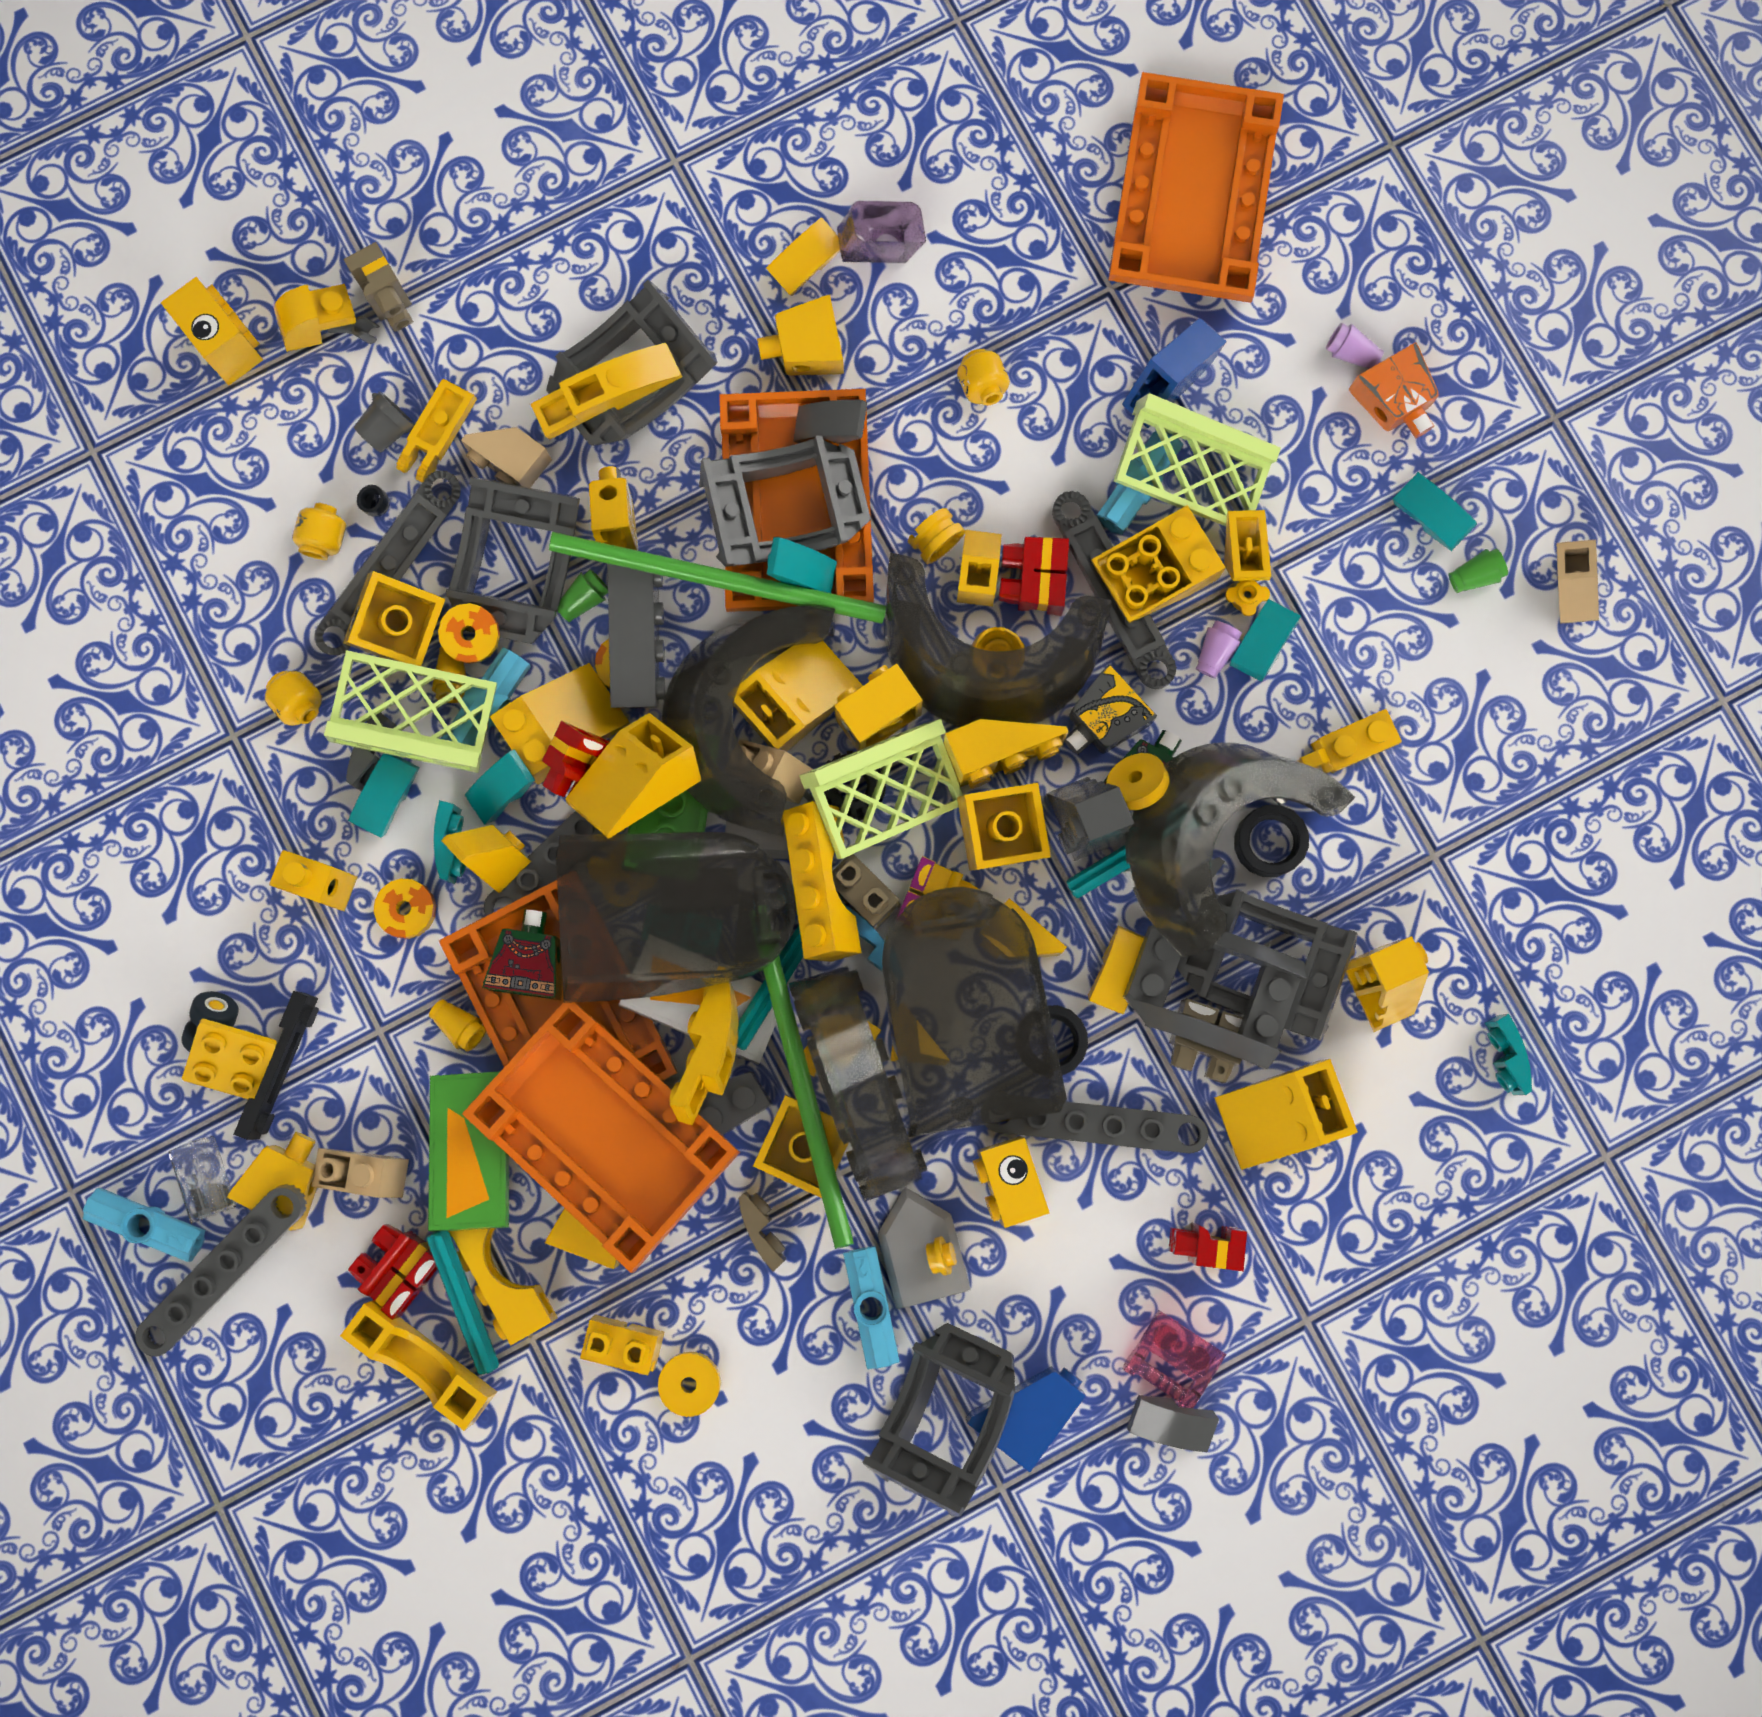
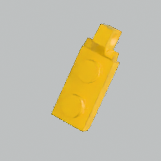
M1384 709L1318 738L1310 744L1314 752L1299 758L1300 760H1297L1296 763L1302 775L1319 767L1322 768L1324 774L1329 772L1335 773L1400 744L1402 740L1387 709Z

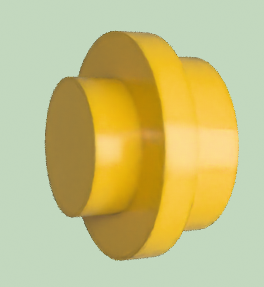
M942 1236L935 1237L934 1242L926 1244L927 1260L932 1273H942L943 1276L950 1275L952 1266L957 1263L953 1244L951 1242L946 1243Z

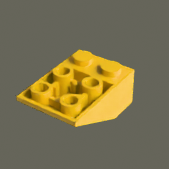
M1188 505L1091 559V562L1128 623L1194 594L1218 580L1226 568Z
M814 631L753 672L733 689L728 696L731 704L769 747L787 752L835 711L834 705L838 703L837 697L842 692L852 686H855L858 690L863 685Z
M648 713L617 732L565 798L566 803L609 839L702 780L694 748L651 713Z
M979 719L945 733L944 745L960 787L969 784L970 789H974L990 782V776L1003 770L1004 774L1008 775L1024 768V762L1037 756L1039 761L1058 754L1060 752L1058 748L1063 746L1069 731L1066 726Z
M1331 1059L1319 1060L1214 1097L1240 1170L1322 1146L1358 1133Z

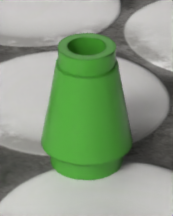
M1497 548L1491 551L1485 549L1455 569V571L1449 573L1448 576L1454 591L1460 593L1501 583V578L1508 575V568L1501 552Z
M589 569L585 574L581 572L562 596L558 612L570 623L574 618L579 617L606 600L604 596L608 594L607 585L593 570Z

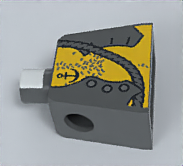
M1109 664L1072 708L1069 718L1077 727L1066 736L1064 742L1076 755H1079L1091 743L1104 754L1149 727L1157 718V715Z

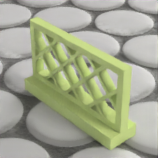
M1150 393L1136 401L1132 413L1135 418L1113 480L1114 482L1178 508L1188 505L1193 514L1226 526L1228 513L1224 503L1239 496L1245 510L1257 509L1272 463L1277 462L1281 447ZM1143 423L1155 427L1161 442L1145 448L1140 436ZM1166 432L1174 436L1168 438ZM1177 438L1187 440L1194 454L1181 462L1178 461L1170 443ZM1136 446L1138 449V453L1133 455ZM1163 446L1172 466L1156 472L1148 452ZM1199 446L1206 448V450L1201 452ZM1211 451L1220 454L1226 466L1225 470L1214 475L1211 474L1203 456ZM1141 456L1149 474V477L1141 481L1126 475L1130 461ZM1196 459L1204 480L1190 486L1181 466ZM1232 459L1238 461L1239 463L1234 465ZM1244 464L1258 470L1254 484L1245 489L1236 471V468ZM1171 470H1174L1182 487L1181 491L1174 494L1164 490L1158 477ZM1229 473L1237 493L1222 499L1214 479ZM1151 480L1154 486H1151L1146 482ZM1207 483L1215 501L1214 504L1208 507L1199 505L1192 492V489ZM1251 490L1250 496H1249V498H1248V495H1247L1246 492H1248V491ZM1185 494L1186 499L1181 498L1179 496ZM1217 507L1218 510H1219V513L1216 512V511H1213V510H1211V509Z
M346 650L330 721L326 723L324 736L332 743L479 773L482 761L481 755L497 682ZM353 661L370 665L376 677L357 688L350 678ZM376 666L386 668L387 670L380 674ZM397 671L405 672L409 675L414 685L395 696L384 679ZM414 675L424 676L425 678L418 682ZM434 679L445 681L451 693L432 703L422 687ZM349 682V684L353 688V691L346 694ZM381 682L391 699L372 710L361 693ZM452 683L461 684L463 686L459 687L458 689H455ZM471 687L487 690L484 704L471 712L460 697V694ZM419 690L429 707L410 718L399 701ZM356 696L359 697L368 713L355 721L340 718L343 704ZM456 698L466 715L447 726L437 708ZM396 704L406 721L393 729L383 727L376 715ZM433 712L444 729L431 737L421 735L414 723ZM482 712L480 724H478L474 717ZM373 718L377 725L368 724L364 722ZM471 720L478 731L475 746L459 743L451 731ZM410 726L414 733L402 730ZM448 734L452 741L439 738Z
M941 719L923 723L799 775L804 789L810 788L837 859H843L958 808L957 797L962 796L963 793L941 738V735L946 733ZM930 746L933 747L937 758L933 771L919 764L923 750ZM913 754L912 760L906 758L907 756ZM895 761L909 767L903 784L888 777L892 763ZM883 767L881 773L874 771L876 769ZM916 771L931 777L925 795L910 788ZM864 774L878 780L872 798L856 791L860 778ZM851 780L849 787L843 785V783ZM938 781L948 786L952 801L942 804L932 799ZM885 784L900 791L894 809L879 802ZM836 788L846 793L840 812L829 807L824 794L825 791ZM907 794L922 801L918 815L914 818L901 812ZM853 797L869 804L863 822L847 815ZM929 805L934 807V809L928 811ZM876 808L891 815L887 829L882 832L870 826ZM898 819L905 821L897 825ZM844 822L860 829L855 844L846 848L840 835ZM867 832L873 835L865 839Z

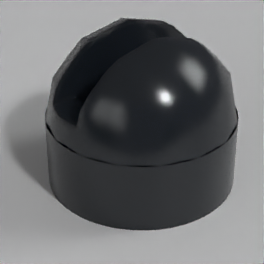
M376 485L363 487L357 495L359 509L369 516L380 517L389 509L390 500L388 495Z

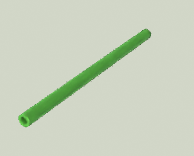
M552 532L549 551L880 624L883 623L886 605Z
M757 909L750 912L749 917L835 1249L853 1245L854 1241L767 909Z

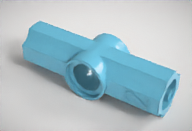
M1157 431L1153 432L1145 444V448L1161 442ZM1166 432L1168 438L1174 436ZM1179 438L1170 442L1176 456L1184 445ZM1163 446L1148 452L1156 472H1160L1171 465ZM1141 456L1130 461L1126 473L1127 476L1139 481L1149 477ZM1163 475L1158 476L1161 483L1164 479ZM1151 480L1146 482L1147 484L1154 486ZM1116 483L1117 487L1103 505L1097 517L1103 527L1112 533L1122 535L1134 520L1142 505H1147L1152 497Z
M504 647L482 677L483 680L497 682L491 715L511 702L510 697L531 668L528 662ZM471 687L465 692L462 700L470 712L484 704L487 690ZM463 708L458 712L452 723L466 715ZM482 712L474 717L478 724H480ZM491 718L489 719L487 731L491 725L495 726ZM471 720L451 731L459 743L475 746L478 731ZM448 734L442 736L441 738L444 740L452 741Z
M102 1188L95 1189L83 1208V1220L120 1234L130 1243H142L186 1262L193 1261L205 1240L206 1230L169 1216L158 1207H147ZM143 1215L148 1218L150 1223L147 1234L142 1233L139 1229V1220Z
M876 1246L844 1252L843 1256L854 1304V1314L857 1318L867 1369H878L899 1363L900 1359ZM868 1297H875L882 1303V1311L875 1317H868L861 1311V1302Z

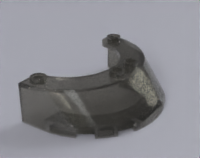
M890 553L885 594L886 612L883 621L884 639L892 666L896 663L922 698V706L942 721L956 727H962L979 719L1035 724L1044 721L1064 708L1084 687L1091 676L1102 648L1112 600L1095 596H1082L1071 604L1069 611L1058 626L1040 641L1013 651L983 650L962 642L952 635L938 620L928 599L925 571L922 564L912 557Z
M822 606L788 607L728 625L705 638L693 648L673 675L665 695L662 723L693 746L701 781L686 791L701 803L703 808L717 817L745 828L783 836V814L787 793L779 781L758 769L740 747L733 727L734 700L738 688L747 673L767 655L781 654L793 645L815 644L823 641L827 636L834 637V608Z
M1212 743L1189 749L1164 764L1169 775V785L1165 794L1153 805L1144 809L1134 810L1132 819L1134 825L1126 833L1125 846L1126 863H1130L1132 878L1135 884L1133 891L1148 919L1183 958L1209 951L1223 936L1227 927L1226 915L1217 899L1211 871L1215 842L1227 820L1246 804L1272 798L1278 805L1291 800L1314 810L1321 816L1331 817L1342 812L1355 799V796L1345 786L1323 771L1257 747L1239 743Z
M844 966L789 983L803 1031L811 1029L813 1035L807 1038V1045L839 1137L842 1139L843 1144L851 1143L853 1150L846 1152L855 1180L859 1183V1189L864 1201L867 1202L923 1180L921 1173L928 1171L921 1150L913 1151L896 1103L897 1099L903 1097L895 1075L887 1078L882 1063L888 1061L889 1057L882 1038L874 1040L858 996V992L864 991L857 969L849 971L848 966Z

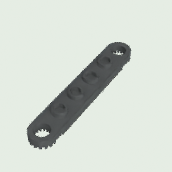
M436 471L429 474L316 627L314 640L322 652L336 656L350 649L351 646L343 643L336 648L327 646L323 640L324 631L328 627L337 626L342 629L344 636H346L368 573L375 571L400 581L461 495L459 480H457L454 474L448 471ZM436 479H444L451 485L452 492L448 499L440 500L433 495L431 486Z
M1078 491L1063 492L1054 502L1052 510L1053 519L1063 538H1069V549L1139 679L1145 686L1151 689H1162L1168 686L1175 677L1177 667L1150 614L1128 623L1091 562V559L1109 550L1113 545L1086 497ZM1067 502L1076 503L1081 509V515L1074 520L1065 518L1061 511L1062 505ZM1155 660L1163 662L1167 668V675L1161 679L1151 678L1147 671L1148 663Z
M575 811L527 857L531 862L500 893L493 890L487 896L484 902L485 916L494 912L497 900L506 897L515 902L565 876L606 836Z
M1002 1094L993 1095L986 1099L980 1111L983 1124L989 1130L998 1133L1180 1153L1198 1152L1206 1145L1208 1140L1207 1126L1200 1118L1193 1115ZM997 1102L1005 1103L1010 1109L1009 1120L1002 1125L994 1124L989 1118V1109ZM1185 1123H1191L1197 1127L1199 1136L1194 1144L1184 1145L1178 1138V1130Z
M285 1184L271 1190L138 1326L135 1334L137 1346L143 1353L156 1357L172 1349L279 1241L306 1211L305 1204H307V1201L304 1199V1193L300 1192L301 1189L295 1188V1185ZM283 1195L292 1201L293 1212L286 1215L278 1211L279 1208H276L278 1205L276 1203L277 1197ZM155 1326L163 1331L165 1336L164 1344L159 1345V1343L154 1344L155 1341L151 1342L152 1338L149 1337L150 1327Z

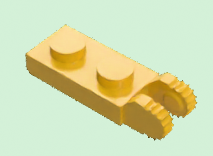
M442 379L406 439L408 442L396 463L397 469L403 473L408 472L416 461L420 449L427 454L417 470L416 480L423 482L429 474L435 472L438 460L441 461L477 401L475 395Z

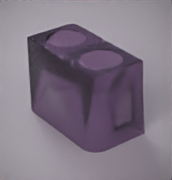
M856 201L837 227L842 262L906 263L926 242L922 212L920 207L913 202ZM856 234L860 235L864 240H861ZM883 234H889L894 236L898 242L877 241V239Z

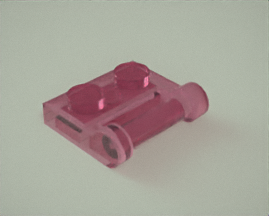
M1158 1310L1139 1343L1128 1356L1122 1369L1131 1376L1139 1375L1177 1400L1179 1407L1194 1408L1227 1354ZM1151 1351L1194 1379L1191 1385L1185 1388L1144 1361L1149 1352Z

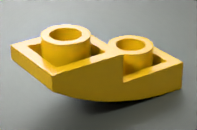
M821 217L781 252L766 269L790 296H793L818 270H822L846 244Z
M1119 925L1117 926L1102 957L1103 965L1088 993L1089 1001L1124 1014L1128 1003L1123 996L1145 936Z

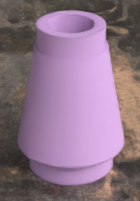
M1340 323L1326 346V349L1332 352V357L1368 369L1377 365L1384 353L1383 350L1379 349L1377 345L1352 324L1347 326Z
M1215 621L1212 628H1207L1196 670L1216 679L1218 673L1241 644L1239 639L1242 632L1226 623Z

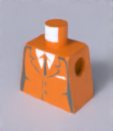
M1416 342L1358 375L1349 388L1350 393L1386 431H1391L1399 425L1406 423L1416 439L1426 434L1435 426L1425 410L1431 407L1439 394Z

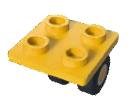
M213 991L198 994L193 999L189 1011L191 1020L185 1025L181 1037L184 1048L190 1052L182 1080L241 1098L254 1099L273 1056L277 1041L234 1028L239 1008L231 997Z

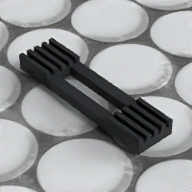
M293 991L279 1024V1027L284 1029L255 1098H248L233 1135L246 1140L260 1139L262 1134L268 1133L275 1117L274 1114L270 1113L306 1027H312L318 1014L319 1008L315 1007L318 1001L317 997Z

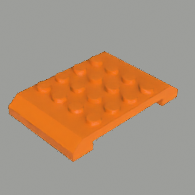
M1142 72L1132 123L1108 281L1248 303L1252 302L1259 266L1257 261L1275 140L1280 126L1284 94Z
M866 389L719 394L722 459H729L731 455L763 452L799 444L793 441L799 406L832 400H863L866 402ZM866 408L862 438L842 443V445L853 449L855 452L871 517ZM825 440V441H827V442H829V443H831V444H833V445H835V446H838V445H839V444L834 443V442H832V441ZM817 465L777 477L744 482L758 542L772 541L774 537H795L832 527ZM870 520L846 543L818 551L837 561L832 594L874 603ZM767 562L725 567V570L780 582L767 574ZM725 589L726 612L812 609Z
M576 871L439 940L454 973L459 975L504 1067L569 997L662 1081L678 1074L674 1061L654 1021L619 1006L631 976ZM525 909L546 912L547 918L544 934L557 936L561 939V1001L495 992L482 988L502 929L521 931Z
M569 997L462 1113L489 1140L494 1141L603 1244L602 1247L630 1273H634L740 1153L699 1113L693 1125L679 1122L670 1106V1093L672 1089Z

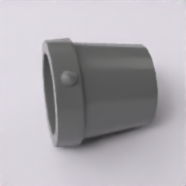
M382 392L372 394L373 402L355 424L354 429L367 443L382 453L403 434L411 432L415 424L391 399Z

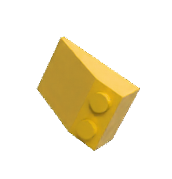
M590 663L519 696L489 716L511 750H516L534 777V782L538 785L544 782L551 768L543 763L542 759L561 720L606 740L630 724L620 708H611L610 693Z

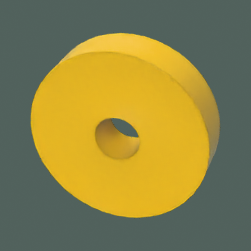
M1138 753L1119 761L1109 772L1106 784L1109 783L1120 788L1129 810H1140L1153 805L1165 794L1169 785V775L1163 762L1157 756L1148 753Z
M683 1352L671 1358L663 1367L658 1379V1392L663 1404L671 1412L684 1417H693L706 1412L716 1401L721 1387V1378L717 1366L710 1358L698 1352ZM687 1377L693 1378L696 1381V1389L692 1391L686 1390L683 1387V1379Z

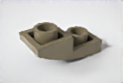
M746 1191L738 1198L744 1225L756 1250L774 1272L786 1260V1257L782 1254L786 1248L772 1232L765 1235L761 1231L772 1220L767 1214L772 1210L758 1193L751 1197Z

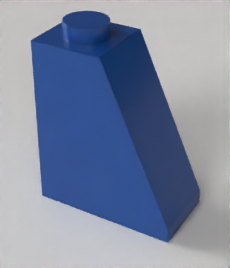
M1199 318L1150 359L1122 405L1132 414L1136 401L1149 393L1174 403L1213 363L1227 341ZM1143 423L1147 428L1150 427V425Z
M1051 1366L1015 1386L1012 1405L997 1447L1028 1472H1031L1086 1397L1083 1390L1079 1388L1082 1381L1065 1367L1061 1372H1058ZM992 1399L971 1410L966 1416L967 1424L978 1433L981 1432Z

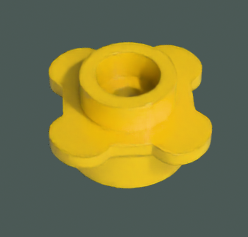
M1239 581L1235 587L1227 589L1225 596L1226 600L1232 603L1244 616H1253L1256 613V607L1261 602L1269 599L1270 591L1267 587L1260 586L1256 581ZM1247 591L1251 593V597L1249 598L1245 597L1244 593Z

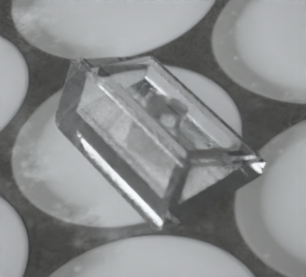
M214 1136L192 1140L168 1151L191 1224L236 1207V1202L227 1198L231 1187Z

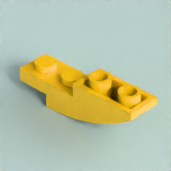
M662 343L624 354L584 370L559 382L560 389L534 401L530 405L545 437L551 440L613 407L620 410L683 376L667 343Z
M718 967L714 978L706 983L703 1001L698 1011L693 1012L689 1019L687 1030L695 1048L688 1054L686 1070L681 1081L675 1083L670 1093V1106L677 1120L689 1125H693L708 1092L723 1095L735 1060L739 1026L738 1008L727 970L722 967Z

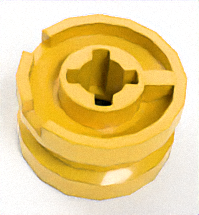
M942 508L930 515L915 529L918 535L916 537L910 535L907 540L913 549L920 550V556L927 565L937 561L949 552L965 534V529L961 524L954 523L951 520L952 514L947 508Z

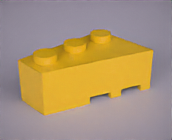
M1412 936L1380 946L1349 961L1346 975L1373 1032L1415 1014L1429 971L1426 967L1428 963L1427 954L1419 942H1414Z

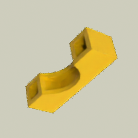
M815 801L782 811L804 959L832 962L861 954L856 916L844 906L836 891L832 875V860L835 852ZM829 805V807L839 811V807ZM841 830L840 835L844 843L843 830Z
M496 1228L449 1231L459 1248L457 1254L464 1271H471L477 1282L474 1290L483 1306H490L496 1318L492 1322L501 1340L507 1339L511 1346L558 1319L540 1284L519 1285L506 1279L497 1270L491 1256V1240Z
M374 1300L364 1303L340 1337L370 1360L384 1363L413 1381L429 1397L433 1408L463 1431L473 1425L498 1391L401 1317L391 1320L381 1311L382 1307Z

